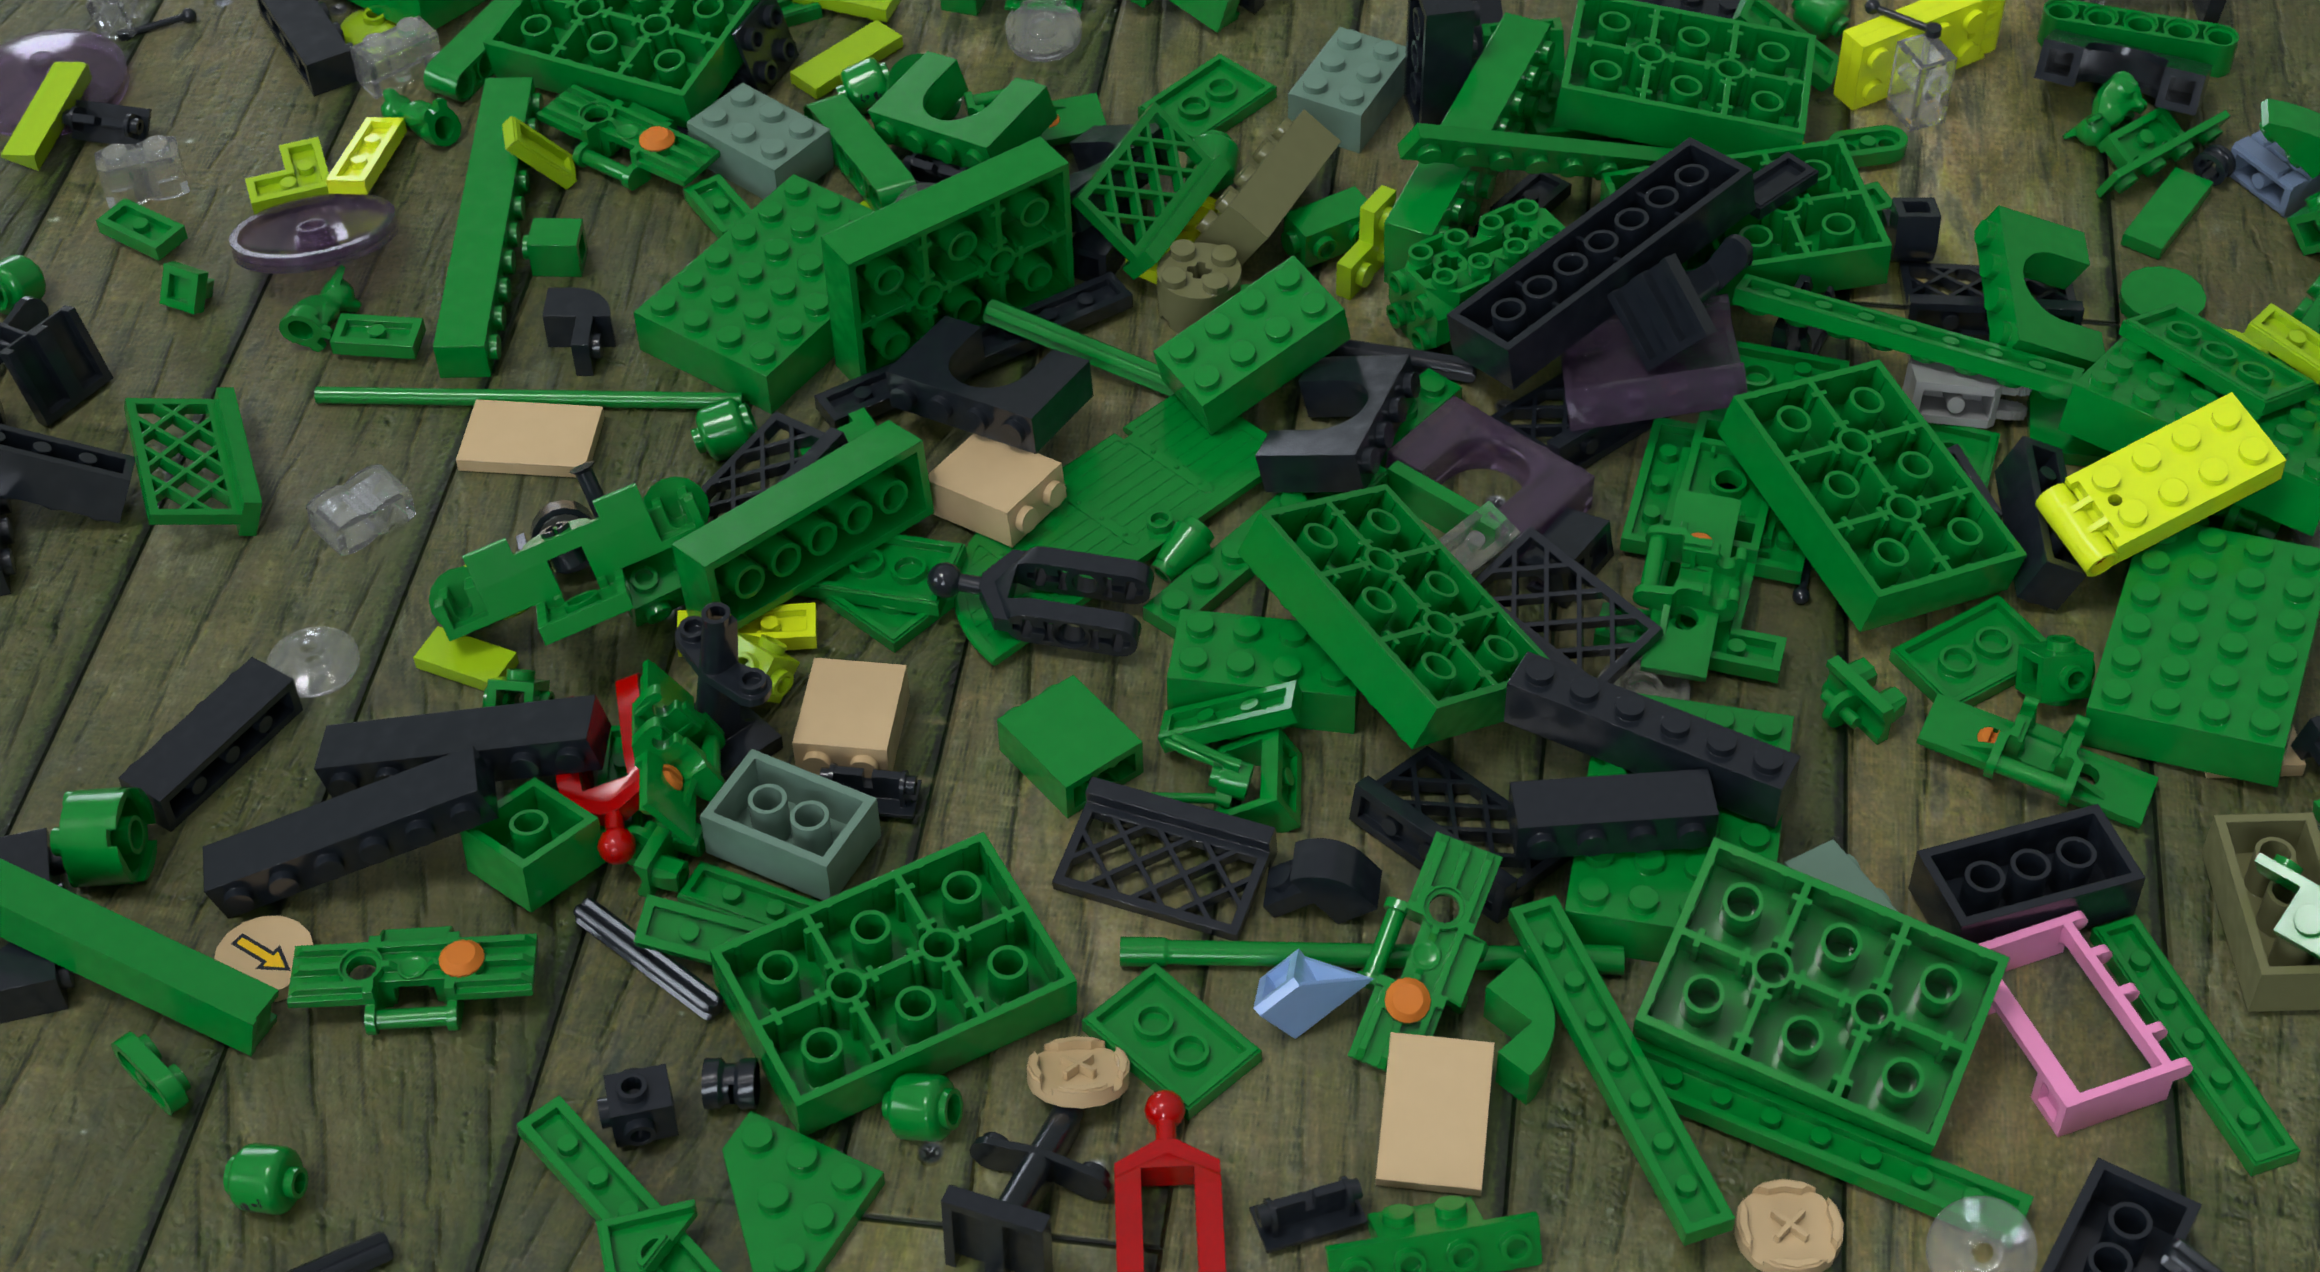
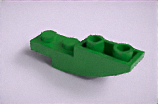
M2267 98L2262 101L2259 127L2264 137L2271 143L2276 141L2283 148L2289 162L2295 168L2301 167L2312 179L2320 175V113L2275 99Z

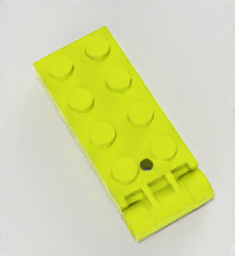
M1920 0L1894 11L1927 24L1938 23L1942 26L1939 39L1954 54L1953 71L1983 59L1984 53L1995 50L2006 0ZM1884 15L1844 30L1833 94L1854 111L1926 82L1935 39L1928 38L1922 30Z
M2233 392L2067 476L2065 484L2054 485L2043 492L2036 500L2035 507L2088 577H2095L2117 563L2280 480L2286 459Z

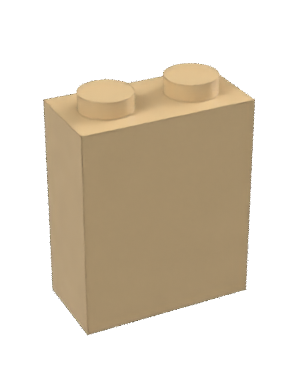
M974 433L928 474L934 507L933 515L1012 548L1025 535L1033 531L1036 525L1067 497L1061 462Z
M814 658L792 741L795 765L817 775H820L822 767L830 768L831 763L844 767L864 768L865 778H871L873 769L893 771L910 698L907 665Z

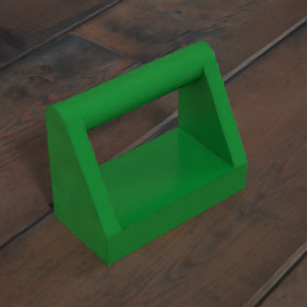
M1280 727L1269 729L1217 748L1216 751L1225 755L1242 759V761L1255 764V766H1261V785L1259 799L1233 807L1232 798L1230 808L1214 804V811L1275 827L1276 833H1285L1301 827L1302 753Z

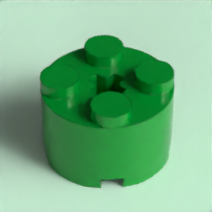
M112 787L65 792L59 827H54L50 833V847L54 856L62 857L70 885L73 888L126 885L148 879L156 860L157 840H148L147 824H156L151 802L146 793L138 787Z

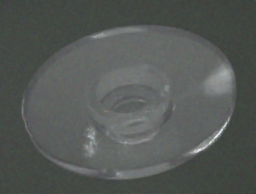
M316 626L293 632L279 641L271 650L266 664L294 679L299 698H315L330 694L347 684L359 667L360 653L355 640L346 632L333 627Z
M1970 1196L1951 1203L1935 1218L1927 1236L1926 1257L1931 1272H2034L2037 1265L2038 1248L2030 1224L2015 1207L1994 1197ZM1986 1243L1993 1248V1257L1990 1261L1980 1263L1973 1258V1250L1978 1244Z

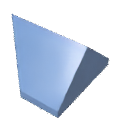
M1298 948L1260 978L1253 1008L1259 1016L1296 1039L1374 980V978L1307 957Z

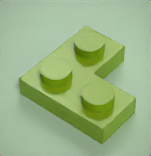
M319 137L279 145L285 170L245 178L254 216L264 213H275L282 209L304 204H314L322 200L335 198V194H329L326 179L329 172Z
M1381 185L1360 207L1359 240L1337 262L1336 295L1351 300L1362 287L1366 288L1371 283L1374 274L1384 265V222L1396 203V190Z

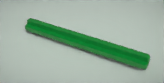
M991 299L985 307L983 320L987 324L1049 349H1055L1090 360V365L1166 396L1174 394L1162 380L1158 365L1154 362L996 299Z

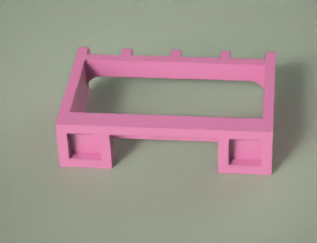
M2075 911L1978 944L2010 957L2005 972L2063 953L2066 946L2152 1067L2080 1093L2001 979L1988 1015L1997 1012L2038 1074L2031 1099L2057 1137L2166 1100L2172 1082L2186 1077L2193 1070L2192 1064L2186 1057L2171 1061L2158 1043L2168 1033L2162 1022L2145 1025L2130 1004L2140 994L2134 983L2118 986L2105 969L2103 964L2112 957V952L2105 944L2091 948L2083 938L2079 930L2087 925L2088 919L2082 911Z

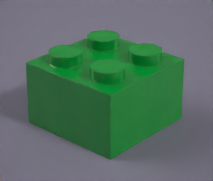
M535 777L497 801L498 819L460 832L468 871L530 913L606 862L600 857L597 848L598 840L601 836L599 818Z

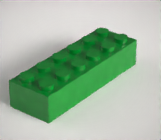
M887 420L674 542L672 548L687 616L701 617V611L706 605L721 602L730 608L731 615L737 619L739 630L932 515L934 507L923 440L892 421Z

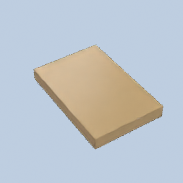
M476 399L456 457L458 471L576 478V475L569 472L583 463L592 461L605 419L604 409L602 406Z
M1391 1032L1376 1170V1186L1481 1196L1494 1042Z

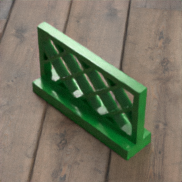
M1154 102L1140 116L1071 203L1128 260L1122 269L1135 280L1158 263L1232 165L1221 154L1212 160ZM1151 119L1163 130L1164 139L1152 138L1149 124ZM1130 145L1143 148L1145 163L1133 162ZM1154 148L1167 151L1169 166L1157 165ZM1178 151L1184 152L1196 164L1193 169L1181 168ZM1111 169L1124 172L1126 187L1113 185ZM1135 172L1148 174L1150 190L1138 189ZM1159 175L1171 176L1174 193L1162 191ZM1091 193L1104 195L1107 212L1100 211L1088 199ZM1116 196L1129 199L1131 214L1118 212ZM1140 199L1153 201L1155 217L1143 216ZM1121 223L1134 226L1136 237L1134 244L1122 234Z
M216 387L214 399L125 398L124 411L149 525H236L239 536H257L262 499L234 387ZM138 414H154L161 419L152 424L138 416ZM186 414H205L206 419L198 425L184 416ZM174 425L185 431L186 434L179 439L166 432L165 429ZM155 439L168 448L159 453L145 444ZM199 439L213 448L204 453L190 444ZM179 453L194 462L185 468L171 459ZM161 468L175 477L166 483L152 475V473ZM206 468L220 477L210 482L197 473ZM186 482L200 490V492L191 497L177 488ZM167 497L181 505V507L178 509H158L157 504ZM212 497L225 504L228 509H212L203 503Z

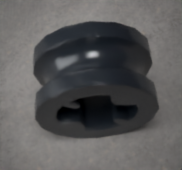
M2218 144L2208 146L2193 161L2195 175L2213 181V186L2220 185L2236 169V160L2232 152Z

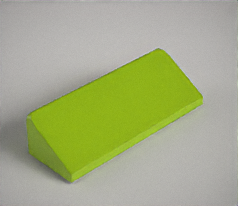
M83 62L53 63L0 154L1 158L36 171L40 170L65 126L62 120L64 110L76 106V99L80 100L92 79L88 64Z

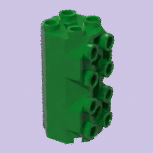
M1520 199L1514 204L1509 203L1483 214L1479 220L1476 237H1469L1465 230L1452 228L1445 233H1438L1412 244L1408 250L1406 266L1391 272L1387 276L1390 304L1386 307V314L1390 324L1396 329H1401L1402 333L1411 341L1414 349L1426 351L1451 341L1447 320L1449 312L1566 227L1546 208H1540L1536 201Z

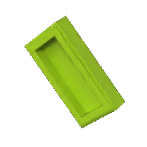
M511 116L502 124L505 150L566 190L577 182L572 154L516 117Z
M440 626L436 627L413 657L417 669L483 691L487 687L488 679L506 676L507 669H515L519 664L518 655L515 651L467 635L449 641L443 627Z

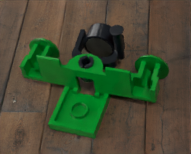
M594 461L583 463L573 468L569 473L576 475L592 513L588 508L575 501L559 500L551 502L540 509L533 519L530 532L531 540L527 541L524 533L516 536L519 551L513 553L507 539L503 538L462 555L466 567L461 566L447 570L438 576L432 585L429 595L431 612L442 625L449 641H452L536 605L538 630L547 646L633 609L630 583L624 567L671 548L674 542L706 525L710 511L707 495L700 485L688 478L677 476L661 479L649 488L643 498L636 483L604 495L592 468ZM590 564L600 589L585 591L566 601L553 572L564 574L578 572Z

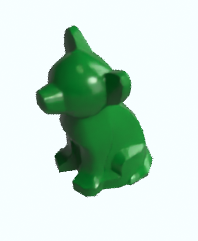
M2126 71L2114 73L2094 97L2091 115L2067 131L2062 136L2064 140L2076 136L2085 146L2096 147L2101 153H2104L2105 151L2099 143L2111 133V130L2118 127L2124 119H2133L2135 117L2134 112L2142 114L2148 107L2147 102L2142 98L2138 82L2132 74Z
M387 88L383 91L385 101L381 106L382 117L404 118L406 126L428 144L445 147L457 142L461 135L462 125L458 116L448 107L447 100L437 98L431 104L422 100L410 101L409 98L399 94L393 88Z
M341 264L337 268L331 279L323 286L320 295H311L300 300L280 320L279 331L284 338L293 343L310 347L313 351L320 352L327 345L324 338L331 339L333 330L330 326L338 320L340 313H356L360 310L362 303L355 298L354 288L348 281L343 279L344 265Z

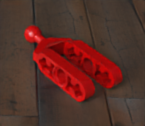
M639 672L615 682L627 776L594 787L593 771L555 775L559 793L598 817L600 826H605V832L600 836L597 848L600 857L612 865H623L631 860L637 847L635 837L629 830L625 829L624 821L628 820L639 810L640 769L635 766L632 749V703L640 696V677L642 675Z
M1165 1089L1156 1091L1147 1099L1145 1104V1116L1148 1123L1155 1128L1156 1140L1114 1163L1117 1272H1144L1141 1187L1194 1185L1198 1272H1226L1220 1159L1177 1139L1176 1127L1182 1123L1186 1108L1181 1096L1174 1091Z

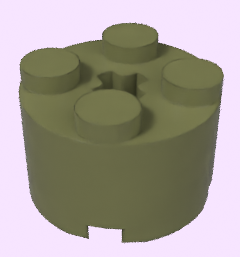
M1187 239L1176 240L1171 244L1170 251L1160 259L1157 266L1158 314L1161 319L1164 317L1169 321L1171 329L1178 333L1182 332L1240 292L1241 264L1237 258L1235 248L1226 244L1193 243Z

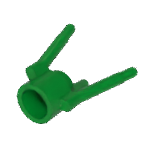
M1173 733L1171 739H1164L1163 745L1166 748L1212 766L1208 786L1217 790L1216 793H1151L1189 804H1215L1230 808L1232 798L1245 801L1255 764L1225 755L1179 733Z

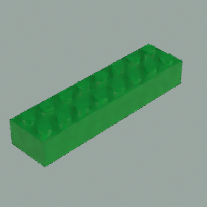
M1505 12L1441 125L1524 133L1527 121H1533L1536 117L1539 99L1542 95H1548L1553 82V72H1549V64L1555 50V42L1550 41L1551 24ZM1418 163L1384 222V282L1388 283V274L1406 266L1408 250L1412 244L1438 233H1445L1452 228L1467 231L1469 225L1474 227L1479 219L1483 200H1489L1493 194L1498 173H1504L1506 170L1494 171L1487 167L1477 166L1456 167L1454 164Z

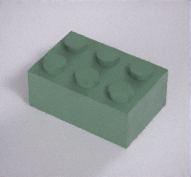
M1339 27L1288 93V118L1293 121L1305 109L1341 141L1337 147L1360 154L1404 94L1406 46L1359 33L1356 30Z
M743 82L687 122L688 135L720 151V157L708 169L762 199H765L793 174L815 182L834 168L829 128Z
M754 749L749 751L700 815L706 853L820 900L828 899L842 891L881 837L877 798Z

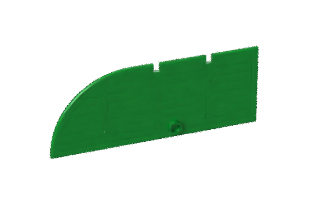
M1172 394L1125 425L1123 431L1128 435L1125 439L1113 433L1062 467L1067 497L1013 548L975 533L966 546L967 557L960 571L962 574L982 576L983 572L1011 550L1028 551L1036 546L1124 558L1145 563L1159 553L1176 521H1183L1187 515H1190L1203 523L1262 482L1255 455L1265 440L1267 433L1238 416L1211 435L1175 394ZM1080 575L1088 579H1094L1091 576ZM1019 583L1014 594V598H1035L1080 606L1093 599L1041 591ZM958 592L959 594L954 598L956 616L965 636L972 646L993 666L998 665L1029 643L1017 640L1008 632L994 630L978 594Z

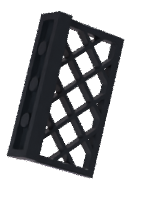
M1899 262L1898 276L1905 318L1990 342L1987 313L1984 307V293L1980 292L1983 290L1979 274L1980 266ZM1915 278H1926L1929 281L1923 283ZM2024 278L2028 290L2038 296L2034 299L2047 312L2061 320L2082 325L2084 306L2082 301L2076 300L2072 283L2063 290L2057 287L2051 288L2043 283ZM1957 279L1969 280L1971 283L1966 285ZM1943 287L1953 293L1946 295L1938 289Z
M1613 342L1489 416L1488 428L1548 464L1549 476L1559 483H1563L1651 429L1655 416L1668 418L1688 406L1687 370L1673 364L1665 370L1658 367L1647 372L1637 354ZM1615 359L1626 367L1602 366ZM1626 380V385L1600 386L1601 381ZM1631 380H1647L1640 385H1631ZM1577 381H1595V386L1571 385ZM1617 398L1609 404H1600V399ZM1594 399V404L1569 405V400ZM1546 400H1563V405L1539 404ZM1563 418L1562 423L1537 424V419ZM1568 418H1584L1578 423H1568ZM1514 419H1532L1531 424L1512 425L1509 423ZM1536 437H1553L1547 441V445L1536 439Z
M776 411L701 487L707 495L710 507L706 524L711 522L712 516L726 513L769 489L770 478L784 475L777 482L779 483L848 443L844 432L830 427L825 433ZM780 429L789 432V438L769 443V440ZM813 445L803 456L799 457L800 448ZM790 452V460L769 465V457ZM760 460V468L740 473V470L747 463ZM761 481V490L740 495L741 486ZM731 489V498L711 503V499L717 493Z
M1532 526L1527 528L1475 578L1484 589L1494 580L1512 578V595L1492 598L1552 661L1586 674L1588 673L1584 671V658L1610 656V667L1599 679L1612 684L1664 635L1663 629ZM1532 544L1544 552V564L1519 566V556ZM1551 558L1557 563L1551 564ZM1571 573L1577 578V590L1551 592V575ZM1544 576V593L1519 595V578ZM1584 584L1590 589H1584ZM1584 600H1606L1610 605V616L1584 618ZM1577 601V618L1551 620V603ZM1544 604V621L1524 623L1519 619V606ZM1617 610L1620 611L1623 615H1617ZM1637 625L1645 631L1635 643L1617 644V626ZM1610 627V645L1584 647V629ZM1577 630V647L1557 649L1551 644V632ZM1544 632V638L1538 633ZM1570 659H1577V664Z
M1428 745L1378 780H1374L1368 775L1355 784L1349 820L1420 870L1436 831L1460 841L1484 842L1486 851L1503 857L1481 912L1497 924L1509 915V908L1512 907V902L1573 858V856L1552 857L1545 860H1515L1514 853L1495 852L1493 843L1512 844L1510 829L1491 828L1490 819L1508 821V800ZM1427 765L1442 775V779L1417 777V771ZM1390 790L1411 791L1412 800H1403ZM1419 792L1444 793L1445 802L1420 801ZM1453 794H1469L1477 799L1479 804L1454 803ZM1426 815L1447 816L1448 826L1439 825ZM1456 817L1481 818L1482 828L1457 826ZM1501 867L1522 868L1523 875L1517 879Z
M1092 777L1085 792L1087 802L1053 878V889L1227 940L1239 941L1267 867L1272 868L1278 852L1275 827ZM1093 819L1113 824L1118 834L1093 845L1088 831ZM1145 834L1153 835L1160 839L1163 847L1142 857L1137 855L1130 842ZM1083 843H1085L1087 848L1081 850ZM1124 844L1132 861L1107 871L1099 855ZM1191 847L1204 850L1209 860L1186 871L1176 855ZM1169 857L1178 874L1153 885L1145 868ZM1091 858L1101 874L1085 882L1069 878L1073 866ZM1237 860L1255 864L1250 876L1232 884L1222 868ZM1215 870L1224 887L1200 898L1191 881ZM1138 871L1147 887L1132 895L1118 892L1113 882ZM1184 884L1192 902L1179 908L1165 906L1159 895ZM1244 891L1240 900L1237 894ZM1230 897L1237 909L1232 923L1228 924L1211 919L1206 908Z

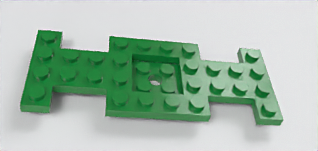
M1714 336L1705 338L1671 359L1670 366L1676 364L1687 370L1688 375L1710 378L1703 409L1699 414L1697 424L1655 416L1622 532L1620 550L1642 555L1647 554L1649 545L1645 539L1647 529L1652 525L1670 526L1678 489L1741 500L1730 558L1736 556L1738 548H1746L1749 552L1747 567L1740 579L1738 590L1741 593L1738 611L1733 620L1717 624L1708 670L1778 683L1787 638L1742 629L1754 576L1799 585L1806 559L1804 553L1772 509L1770 510L1766 526L1770 509L1769 504L1717 433L1731 400L1735 395L1849 367L1850 361ZM1721 483H1730L1738 488L1724 489L1719 485ZM1664 560L1659 585L1675 586L1681 564ZM1603 601L1599 616H1610V605L1608 602ZM1637 608L1647 617L1651 618V608L1649 610ZM1617 610V615H1623L1620 611ZM1678 615L1671 619L1672 624L1682 630L1691 629L1697 624L1692 617L1687 615ZM1637 625L1617 626V644L1635 643L1645 631ZM1610 627L1595 629L1593 646L1610 645Z

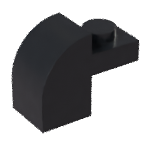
M1892 197L1891 209H1883L1881 222L1892 244L1890 262H1932L1937 250L1941 214L1935 198Z
M548 287L542 315L548 347H571L576 375L594 376L596 361L603 358L604 347H616L608 302L600 294L589 289Z
M1326 838L1300 840L1295 842L1292 860L1269 868L1263 908L1276 918L1315 903L1331 919L1340 924L1378 909L1382 870L1363 852L1347 843Z

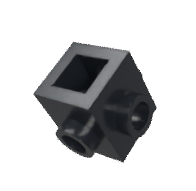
M666 1063L645 1068H629L620 1073L604 1075L606 1097L597 1098L602 1129L612 1128L617 1148L628 1145L641 1146L653 1140L679 1136Z

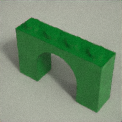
M927 51L868 110L875 126L874 130L887 145H895L910 150L913 153L941 160L946 164H954L960 167L967 166L968 168L1039 137L1058 118L1047 86L1016 77L980 112L958 120H940L963 96V92L968 91V87L957 59Z
M1998 205L1974 230V241L1977 246L1980 266L1979 274L1984 293V307L1987 313L1990 333L1989 341L2084 368L2085 373L2105 354L2102 332L2053 316L2033 298L2024 278L2065 290L2090 266L2085 233Z

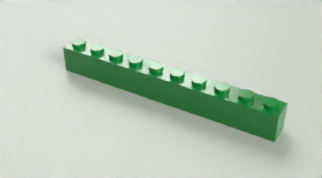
M533 77L485 78L433 344L440 378L491 377L494 360H500L501 358L499 331H505L506 329L504 303L511 301L509 275H515L516 273L514 247H520L521 244L519 220H525L526 206L523 195L530 192L528 168H533L505 150L502 124L513 116L539 132L536 113L544 108L542 93H536Z

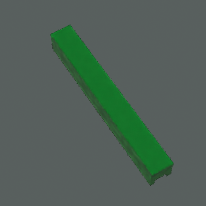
M0 858V938L251 1057L255 1053L257 1045L277 1022V1015L271 1012V1005L279 996L278 989Z

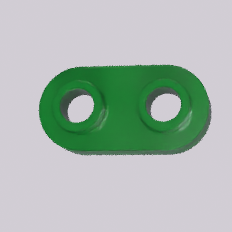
M1891 125L1841 130L1829 137V140L1844 139L1857 168L1898 162L1904 158L1908 143L1907 134L1902 129Z
M129 1031L111 1043V1048L124 1070L165 1113L172 1115L189 1103L186 1092L191 1089V1085L187 1077L174 1063L167 1067L160 1060L162 1059L160 1051L146 1034L137 1037Z

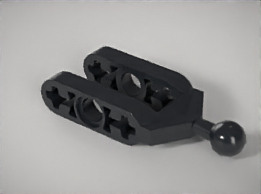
M1036 546L1028 551L1011 550L983 572L982 576L962 574L954 564L949 562L939 563L929 571L927 584L931 592L941 598L952 597L958 594V592L978 594L993 629L1008 632L1017 640L1112 656H1128L1136 651L1142 630L1141 623L1132 615L1119 611L1035 598H1014L1017 584L1047 592L1125 604H1141L1149 599L1155 576L1153 570L1148 565L1136 560ZM1080 575L1091 576L1094 579H1088ZM1069 624H1074V625H1077V626H1079V627H1073V626H1070Z

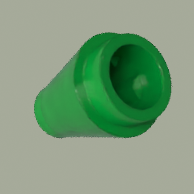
M1187 515L1183 521H1176L1150 567L1159 578L1167 583H1172L1176 577L1180 576L1211 551L1210 544L1215 537L1210 529L1201 521Z

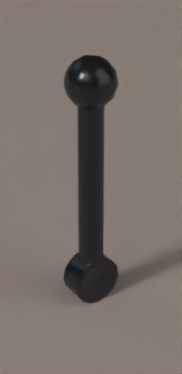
M1868 0L1865 3V11L1868 14L1874 15L1879 13L1924 31L1925 35L1931 39L1941 36L1942 26L1938 23L1927 24L1881 6L1877 0Z
M186 8L179 15L134 28L122 27L116 31V34L120 41H128L134 35L182 21L192 23L196 20L197 15L193 9Z
M1807 558L1805 559L1800 584L1792 593L1793 601L1799 605L1807 603L1810 599L1807 587L1812 565Z

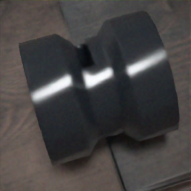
M706 1057L703 1062L701 1081L703 1108L705 1110H721L726 1104H736L741 1110H757L761 1084L759 1059L757 1057H742L737 1063H726L721 1057Z

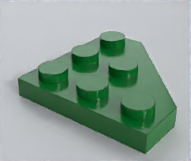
M752 1111L748 1113L722 1148L752 1272H824L885 1185L883 1171Z

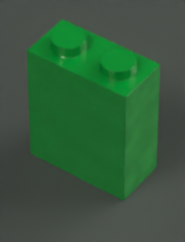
M1074 675L1058 684L1047 687L1041 694L1020 706L1011 708L997 719L999 750L1067 819L1084 809L1087 802L1085 792L1092 777L1124 785L1144 773L1143 741Z

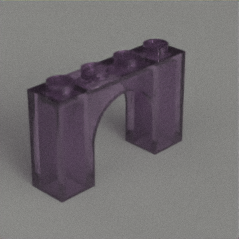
M1456 396L1451 397L1387 451V470L1398 460L1441 485L1452 476L1471 469L1495 470L1515 479L1522 488L1493 513V515L1505 521L1503 548L1519 537L1530 526L1543 534L1567 507L1584 513L1592 508L1594 475ZM1530 547L1522 555L1519 556V560L1530 549Z

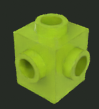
M738 633L739 663L750 668H759L769 675L772 680V692L767 701L780 703L783 696L792 687L794 674L800 662L786 654L787 646L773 637L764 634L761 637Z

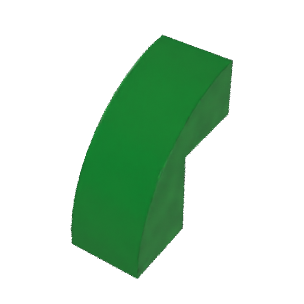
M1519 957L1486 986L1483 1017L1512 1038L1509 1043L1498 1051L1495 1082L1527 1106L1542 1088L1550 1069L1555 1032V1012L1551 996L1544 982L1535 970Z

